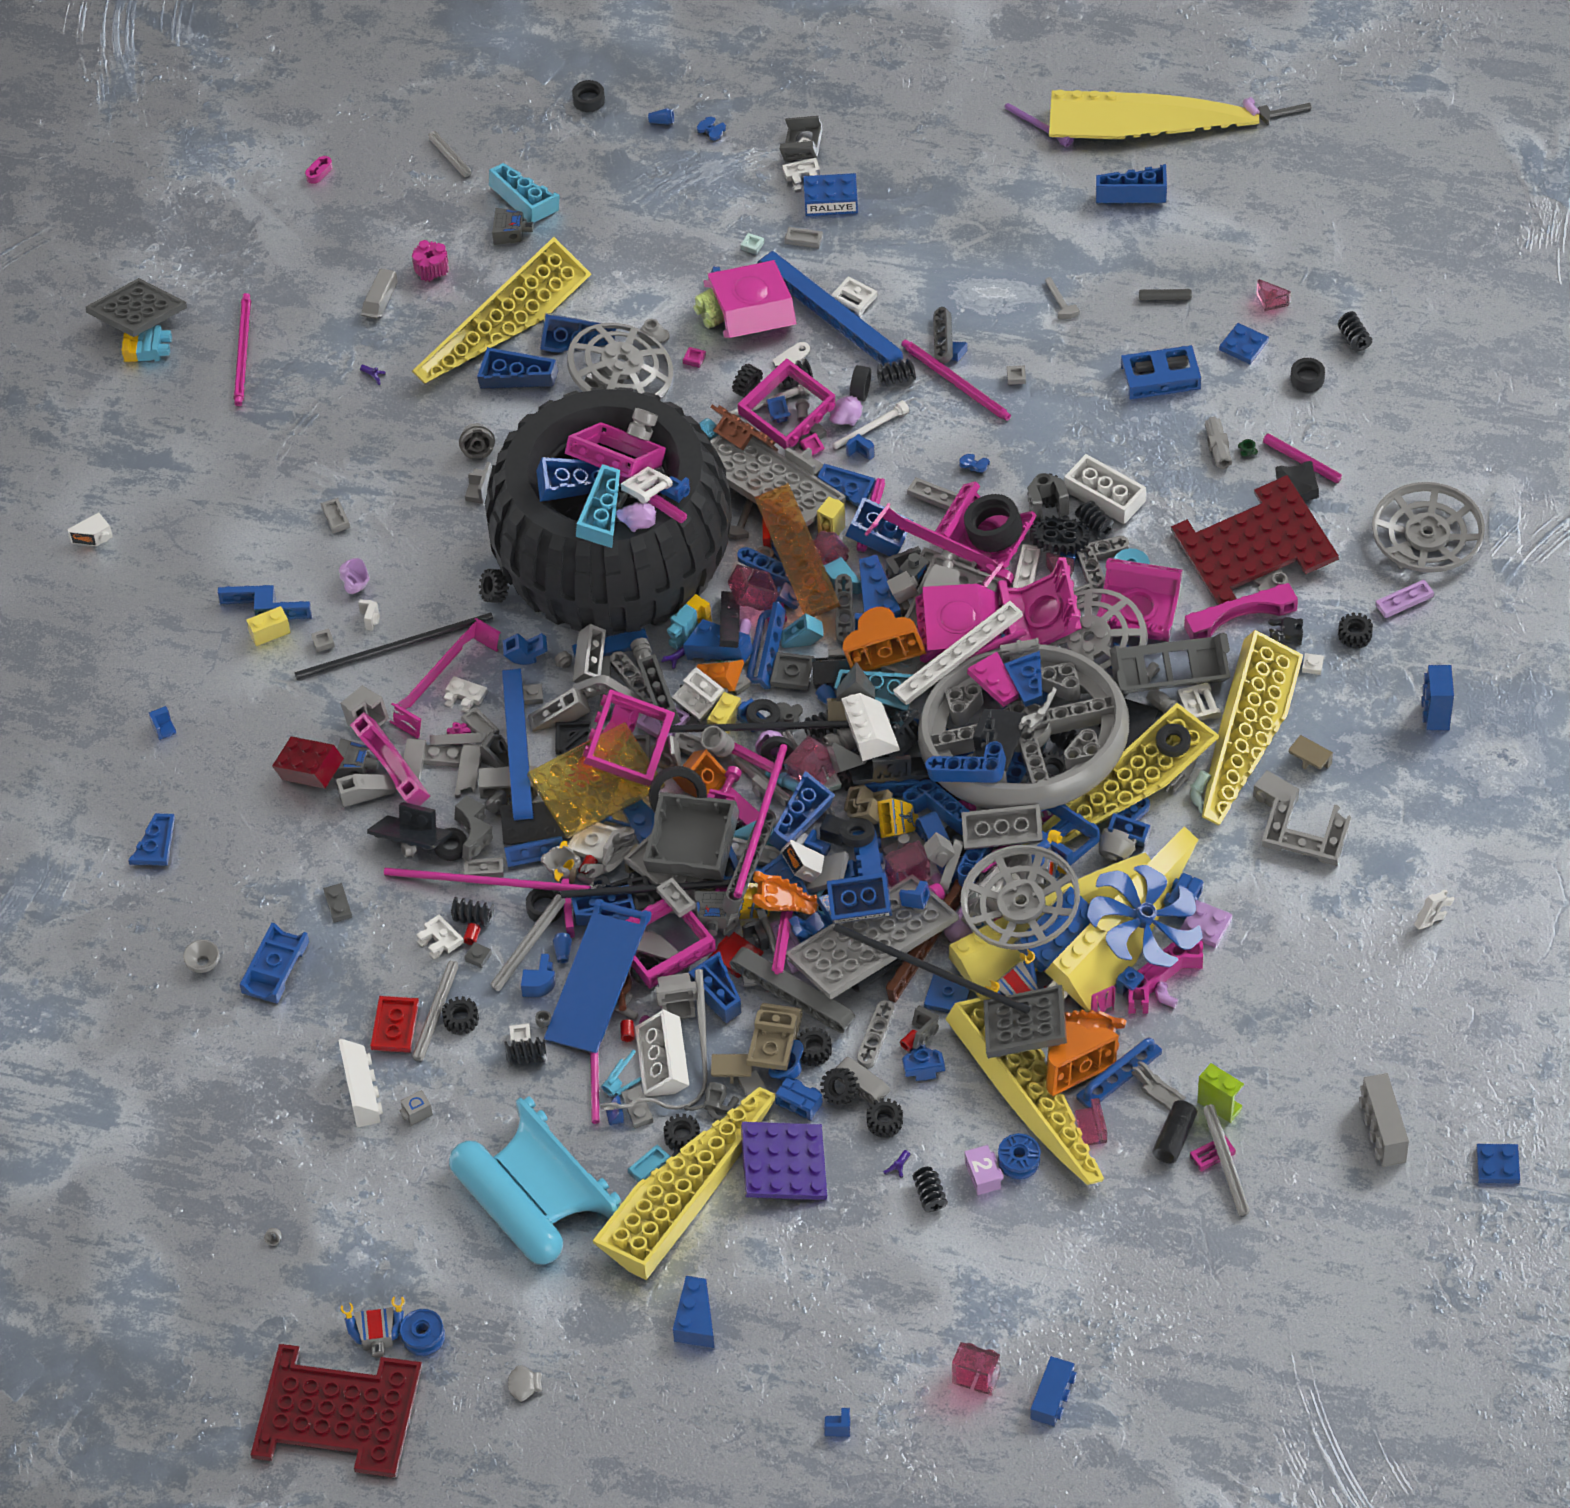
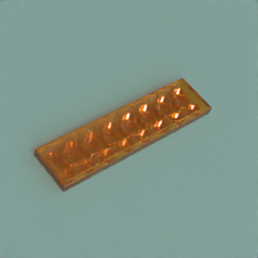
M789 483L754 497L803 614L806 613L816 617L841 606Z

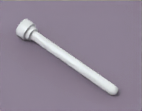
M799 384L796 388L763 399L752 411L767 406V399L784 395L785 399L798 394L806 396L811 394V392ZM738 409L730 411L731 414L740 416L738 414Z
M901 400L895 404L893 410L833 443V448H841L846 445L849 439L854 438L857 434L862 436L895 416L908 414L910 412L908 405L905 401Z

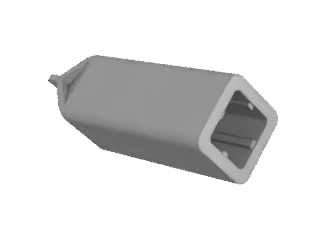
M379 269L363 303L361 316L375 319L382 316L398 282L395 271Z

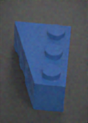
M702 619L683 644L687 660L703 658L704 661H710V659H721V661L743 659L746 661L754 649L750 635L739 632L738 648L720 647V625Z
M631 894L571 898L576 925H588L596 899H602L606 903L635 910ZM606 910L600 912L601 915L621 920H627L630 917Z
M717 952L688 972L691 982H694L695 970H703L705 1003L726 1024L742 1013L741 999L733 981H731L720 952Z
M685 1277L673 1326L674 1342L715 1348L708 1288L705 1278Z

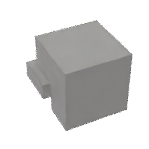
M363 685L340 703L349 726L363 712L374 719L379 726L389 719L383 698Z
M689 973L657 977L656 997L658 1006H661L662 1010L679 1016L680 1019L695 1017L694 1001L697 1000V988L695 981L691 982Z

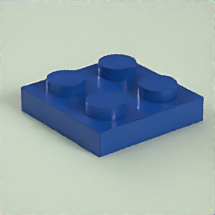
M1237 323L1220 344L1219 351L1251 365L1269 342V337Z
M1477 1144L1478 1183L1520 1184L1518 1144Z

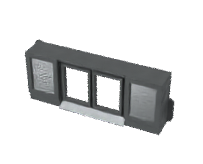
M1219 633L1214 637L1119 648L1118 645L1109 650L1114 681L1119 686L1122 694L1203 683H1218L1231 678L1226 655L1230 651L1226 633ZM1187 650L1192 679L1174 681L1169 652ZM1162 653L1167 682L1149 684L1144 655Z

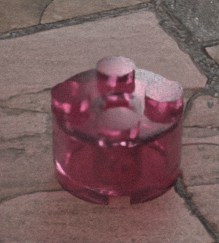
M825 530L819 532L817 538L805 548L807 557L821 574H823L822 566L840 557L847 562L849 558L848 552H850L835 532H826Z

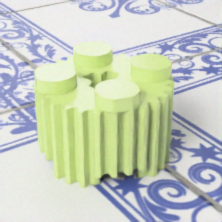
M712 288L695 297L696 305L693 308L697 315L701 314L704 325L708 329L724 322L723 312Z

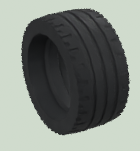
M988 494L973 501L965 511L964 525L972 544L981 551L998 552L1005 550L1013 545L1021 535L1022 520L1018 508L1013 500L1005 495ZM1003 515L1009 517L1006 523L997 529L989 531L977 529L984 520L992 516Z
M671 766L660 771L652 780L648 793L649 803L654 813L659 799L660 788L666 780L672 777L688 779L696 788L697 798H707L706 786L701 777L692 769L684 766Z

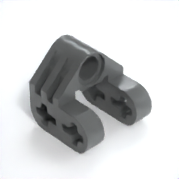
M1047 473L1038 474L1027 487L1029 511H1033L1037 515L1034 521L1039 522V518L1043 519L1041 499L1051 497L1053 494L1055 495L1058 516L1069 515V495L1063 479Z

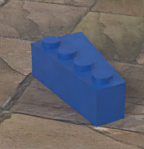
M1166 164L1160 165V168L1152 169V166L1145 167L1143 171L1135 172L1132 169L1124 174L1113 172L1096 175V203H1166L1167 201Z
M487 347L477 379L480 389L554 386L559 371L555 359Z
M542 457L536 470L540 502L590 494L600 467L578 459Z
M877 554L859 559L863 613L871 608L886 607L893 612L895 618L901 617L900 607L892 595L887 583L888 579Z
M805 771L773 830L769 843L781 852V849L790 840L796 841L831 806L835 794Z
M875 829V836L870 844L863 847H853L858 877L885 873V869L881 867V864H884L883 853H879L881 838L877 837ZM864 831L852 832L853 835H861L864 833Z

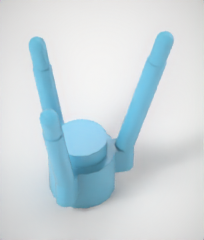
M632 1050L625 1060H619L607 1080L601 1085L602 1090L611 1097L615 1094L620 1096L621 1092L642 1081V1078L639 1077L621 1088L622 1082L618 1078V1075L636 1053L635 1050Z

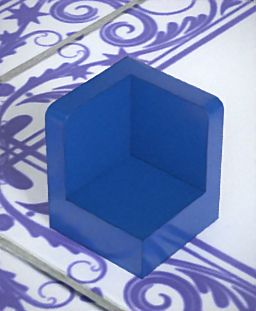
M166 706L149 712L151 725L159 740L176 734V729Z
M812 829L804 842L805 847L824 855V857L827 856L831 849V844L817 839V832Z
M920 881L915 891L900 890L901 905L924 909L930 898L928 882Z
M841 1408V1416H825V1437H850V1408Z

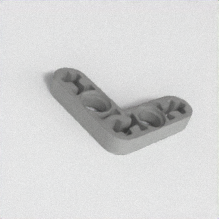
M1116 536L1091 542L1086 546V549H1081V552L1077 551V560L1087 584L1091 583L1094 589H1103L1105 583L1098 560L1114 557L1121 550L1128 549L1129 540L1125 536ZM1100 547H1106L1108 550L1105 552H1100L1098 549ZM1093 565L1096 568L1094 570H1088L1086 569V566ZM1094 576H1096V580H1097V582H1099V583H1096L1095 581H1093V577H1094Z
M598 675L573 685V688L575 687L587 699L603 693L607 695L609 690L612 689L641 700V696L606 675Z

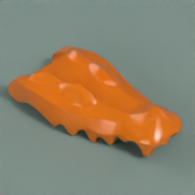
M760 871L753 873V880L758 883L757 894L752 895V902L757 906L769 911H796L810 916L818 911L817 895H808L806 892H803L802 887H797V883L790 884L789 879H782L781 876L765 875Z
M1081 1009L1080 1011L1073 1010L1072 1013L1065 1012L1066 1021L1079 1023L1087 1029L1102 1027L1116 1033V1029L1125 1028L1127 1022L1123 1018H1115L1102 1011L1095 1012L1090 1010L1085 1012Z

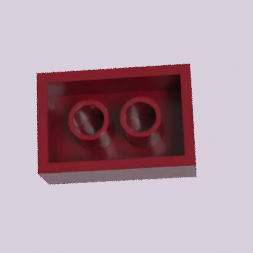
M290 736L272 767L282 780L326 789L344 758L333 744Z

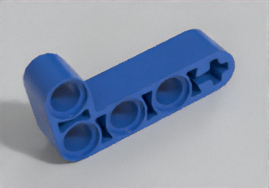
M743 547L737 552L738 562L754 569L752 576L776 587H780L783 583L787 582L801 591L812 576L811 560L805 556L798 557L791 566H788L748 547Z
M993 741L986 745L984 757L932 756L926 760L925 766L929 778L935 782L995 783L1003 777L1006 756L1002 744Z
M924 779L903 793L904 802L913 805L915 814L926 808L932 812L935 811L941 820L957 833L963 835L961 813L970 811L934 781Z
M935 811L916 819L915 832L925 843L936 832L950 840ZM959 860L956 865L950 885L953 884L956 879H958L957 869L960 864ZM936 864L937 869L942 877L945 866L942 868Z

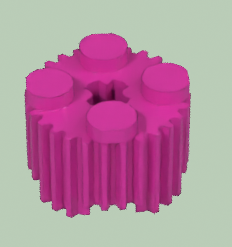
M427 240L419 242L417 248H414L412 253L413 267L416 274L421 277V280H428L430 282L438 276L447 275L449 263L444 244L433 243L432 241L429 243Z

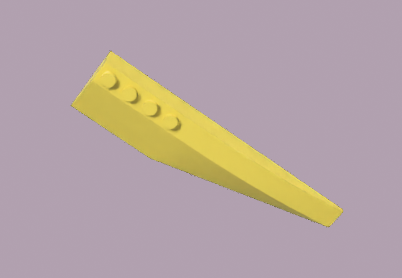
M1052 90L1049 137L1125 139L1127 135H1133V138L1141 137V134L1150 133L1151 136H1154L1164 131L1166 134L1191 132L1195 131V128L1203 127V130H1209L1211 126L1227 128L1231 124L1236 126L1259 124V114L1253 116L1244 107L1197 98L1114 91Z
M553 237L414 368L412 372L426 384L487 350V347L493 348L544 320L545 313L551 314L591 276V273Z
M1256 630L1243 641L1218 732L1219 738L1216 740L1209 771L1211 778L1207 782L1202 817L1216 825H1220L1231 808V804L1239 795V791L1247 782V778L1255 769L1265 749L1269 746L1281 723L1287 717L1303 655Z
M1176 703L1123 751L1115 768L1100 784L1081 797L1066 803V805L1075 813L1081 814L1090 823L1098 825L1112 817L1113 813L1117 814L1167 786L1219 738V734ZM1167 724H1180L1189 731L1191 737L1190 747L1185 754L1179 757L1165 756L1156 746V735L1160 728ZM1170 735L1166 738V743L1170 746H1176L1181 741L1177 735ZM1053 815L1042 825V831L1046 833L1061 819ZM1076 829L1071 830L1062 838L1060 843L1064 844L1082 833Z
M1185 826L1147 864L1161 872L1167 879L1165 890L1153 904L1156 910L1165 907L1166 904L1163 902L1166 894H1171L1174 880L1176 878L1179 879L1199 840ZM1138 873L1132 881L1142 904L1146 900L1147 884L1145 878ZM1119 893L1114 898L1115 900L1133 908L1129 901L1121 893ZM1106 915L1100 919L1097 927L1090 923L1045 970V973L1058 985H1062L1063 990L1087 1012L1091 1010V995L1115 985L1117 977L1128 966L1132 967L1137 962L1143 948L1144 928L1137 927L1128 938L1127 948L1132 956V960L1118 958L1105 940L1109 930L1119 924L1134 920V918ZM1156 916L1154 920L1158 921L1160 916ZM1153 923L1150 925L1151 931L1155 926Z
M1142 853L1079 878L1080 896L1088 904L1097 896L1114 899L1120 893L1118 890L1111 886L1096 887L1099 875L1118 870L1126 873L1132 880L1138 874V872L1133 870L1134 867L1147 865L1151 859L1146 853ZM1068 883L1061 887L1062 892L1070 886L1073 888L1072 883ZM1056 892L1045 897V905L1050 906L1057 898ZM1001 917L994 921V923L1005 930L1009 921ZM1028 923L1017 924L1013 932H1025L1030 926ZM988 925L979 929L983 935L995 941H999L1002 934L994 931ZM974 932L949 945V959L964 979L983 987H990V980L997 981L1017 963L1024 962L1019 957L1020 952L1018 950L1004 949L988 944ZM1010 937L1007 943L1013 944L1018 938ZM976 993L979 998L985 997L979 993Z
M985 996L955 1003L946 1017V1021L1013 1110L1041 1142L1087 1185L1102 1182L1104 1177L1095 1159L1089 1155L1090 1148L1088 1144H1084L1080 1128H1076L1074 1123L1076 1119L1065 1096L1060 1093L1052 1096L1046 1089L1047 1065L1041 1048L988 1059L985 1041L984 1000L990 998Z
M758 1087L743 1099L737 1108L729 1110L723 1119L715 1121L709 1130H704L681 1148L680 1153L675 1157L671 1156L661 1168L653 1170L651 1176L639 1181L593 1239V1243L627 1271L647 1280L717 1189L742 1153L741 1123L762 1122L775 1101V1094Z

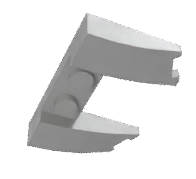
M407 738L403 759L419 781L421 780L424 764L459 767L455 798L461 797L460 790L472 788V792H476L479 768H481L482 764L480 745L463 743V748L427 745L426 740Z
M1290 794L1291 800L1279 802L1278 797H1275L1262 838V846L1278 851L1285 849L1319 858L1320 862L1338 866L1351 816L1349 815L1347 819L1342 817L1338 813L1340 807L1334 804L1325 836L1322 838L1288 829L1297 794Z

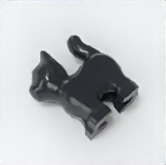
M1285 617L1268 620L1269 625L1280 626L1281 631L1270 628V638L1279 643L1295 642L1298 645H1302L1303 619Z

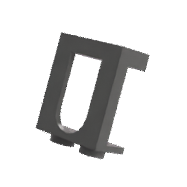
M819 116L786 118L785 121L788 127L786 141L780 144L779 148L784 161L817 158L823 131ZM804 131L812 132L811 141L796 142L797 136Z

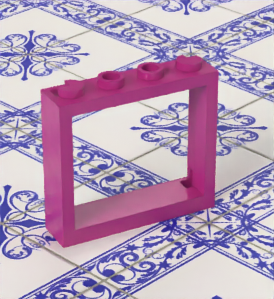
M786 358L738 403V414L783 449H786L787 447L795 446L803 435L809 433L815 423L818 424L827 412H831L836 405L835 394ZM787 376H790L823 402L791 433L784 436L754 413L752 409Z
M600 422L568 436L565 454L600 468L603 464L619 469L620 476L629 479L646 467L654 469L661 466L666 448ZM602 427L607 429L606 432H602ZM597 443H602L604 445H607L609 447H612L614 449H617L619 451H622L637 458H630L628 456H625L623 454L600 446Z
M610 689L607 695L603 694L600 702L603 708L601 712H597L594 720L597 723L596 728H592L588 739L591 740L590 746L586 745L582 755L585 757L584 764L649 787L661 757L675 712ZM611 703L663 721L645 774L593 756Z
M663 898L644 909L651 912V919L647 925L673 911ZM692 911L683 915L682 918L700 939L698 942L648 971L638 958L634 956L631 966L649 989L658 985L657 977L675 975L716 951L715 939ZM629 917V919L625 920L637 924L640 923V919Z

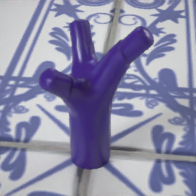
M363 364L360 367V371L371 375L377 384L381 385L378 375H385V371Z
M684 647L672 655L664 656L661 662L672 661V669H675L677 660L685 655Z
M904 1150L899 1158L888 1169L884 1170L883 1173L887 1174L897 1169L899 1177L902 1178L903 1166L911 1155L910 1152Z

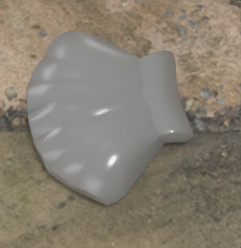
M523 1365L516 1366L508 1376L509 1393L522 1402L534 1392H542V1373H534Z

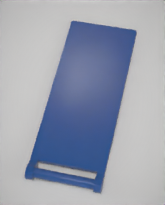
M602 899L595 900L593 913L544 1038L546 1041L591 1053L598 1052L642 935L651 919L650 911H638L606 903ZM606 910L638 918L640 923L637 924L601 915L600 912Z

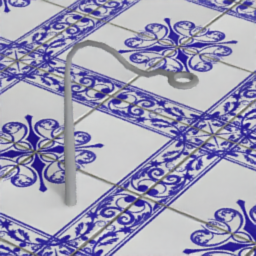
M702 969L695 970L697 1014L703 1068V1084L698 1096L688 1104L678 1106L667 1105L657 1099L643 1097L636 1098L629 1104L623 1105L613 1102L600 1105L602 1110L630 1108L637 1102L643 1101L654 1102L666 1109L678 1110L683 1109L685 1105L692 1106L700 1100L707 1084L706 1014Z

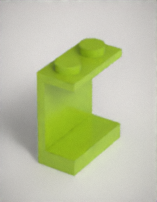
M1210 1063L1199 1076L1197 1103L1204 1107L1213 1104L1217 1115L1231 1123L1242 1110V1105L1236 1102L1234 1097L1243 1088L1244 1083Z

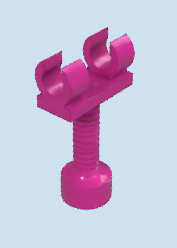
M729 766L725 772L726 781L722 790L710 789L707 798L735 801V795L729 794L733 782H737L740 779L741 770L736 766Z

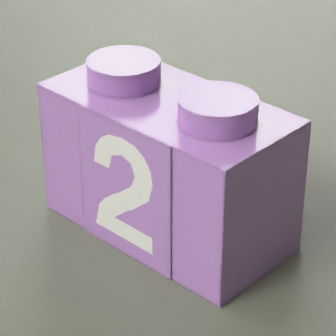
M988 1145L965 1151V1164L977 1195L1001 1189V1180H1003L1001 1169L996 1167L997 1159L995 1153L990 1152Z

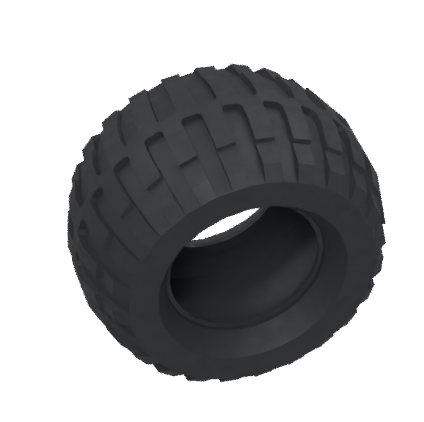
M605 386L590 388L591 391L585 392L573 391L563 395V398L559 400H549L538 407V412L527 414L518 423V430L509 432L503 447L498 453L496 465H492L484 503L491 551L509 585L513 584L517 594L535 612L545 613L546 619L557 625L569 624L571 629L581 631L589 624L605 629L606 634L613 635V631L626 630V632L641 631L642 626L650 623L655 626L666 622L669 614L678 613L695 594L700 596L707 588L708 582L713 578L724 556L732 521L731 496L726 478V469L708 435L701 429L700 424L691 416L684 415L682 407L672 402H662L659 395L649 392L637 393L633 391V388L605 389ZM635 408H640L658 415L655 426L651 427L653 432L650 442L666 448L661 465L664 469L662 474L668 477L673 476L680 481L685 477L689 479L690 492L679 503L660 492L657 495L686 513L687 519L683 523H679L654 506L656 519L655 524L650 528L636 529V532H632L625 523L616 522L612 548L576 537L578 521L570 519L565 515L576 506L585 503L589 494L540 502L536 470L541 458L577 459L565 454L568 436L600 422L627 432L630 422L634 421L632 415ZM602 427V432H606L607 429ZM597 443L600 446H603L605 448H608L630 458H637L622 451H619L617 449H614L612 447H609L607 445H604L602 443Z

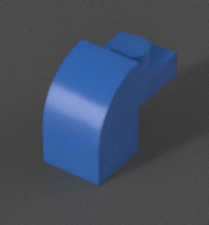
M517 633L503 640L504 656L515 664L529 665L536 663V657L548 651L547 637L543 633L528 640Z
M818 911L806 920L795 915L789 919L792 925L791 930L797 936L800 943L831 925L827 917Z
M541 954L539 970L523 969L521 980L522 997H542L550 993L555 987V971H553V962H550L549 954Z

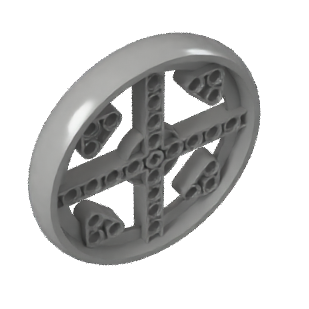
M1040 645V650L1024 652L1023 655L1014 654L1002 657L1001 649L996 648L971 657L945 675L932 689L924 703L918 724V744L922 758L926 763V760L932 756H955L975 750L973 734L977 724L946 731L949 716L954 725L962 726L983 705L982 687L967 674V668L995 652H998L1004 664L1040 651L1042 690L1044 692H1052L1054 686L1057 689L1054 696L1067 701H1076L1081 696V687L1093 699L1049 708L1041 724L1031 733L1027 734L1028 726L1024 727L1015 752H1021L1029 783H1007L1006 771H1004L1002 779L995 783H938L961 800L988 810L1039 804L1040 809L1045 810L1066 804L1088 793L1100 784L1115 768L1126 746L1129 734V712L1125 698L1113 678L1101 666L1089 658L1068 649L1049 645ZM1018 696L1017 700L1008 704L1003 710L1027 713L1029 715L1036 713L1038 709L1043 707L1037 704L1025 707ZM1101 724L1098 738L1092 729L1082 730L1064 751L1067 771L1049 778L1040 747L1049 740L1050 735Z

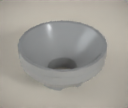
M209 940L194 941L184 951V962L193 972H208L218 964V947ZM205 958L209 960L206 965L201 966L197 964L200 959Z

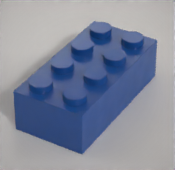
M1070 886L1062 892V908L1073 909L1074 889ZM1081 896L1077 913L1066 930L1046 944L1029 948L1035 954V959L1033 960L1034 967L1040 973L1046 970L1090 924L1087 918L1089 904ZM1057 898L1053 901V903L1050 906L1056 907ZM1042 913L1036 919L1039 927L1046 923L1053 914ZM1059 915L1054 923L1043 931L1044 935L1047 937L1054 933L1065 923L1069 916ZM1033 935L1018 938L1013 944L1031 943L1038 939ZM1027 949L1018 950L1020 953L1028 955Z

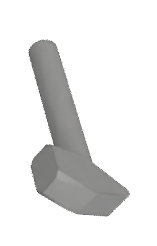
M1046 278L1047 286L1062 309L1058 312V319H1071L1080 315L1077 305L1068 306L1052 278Z

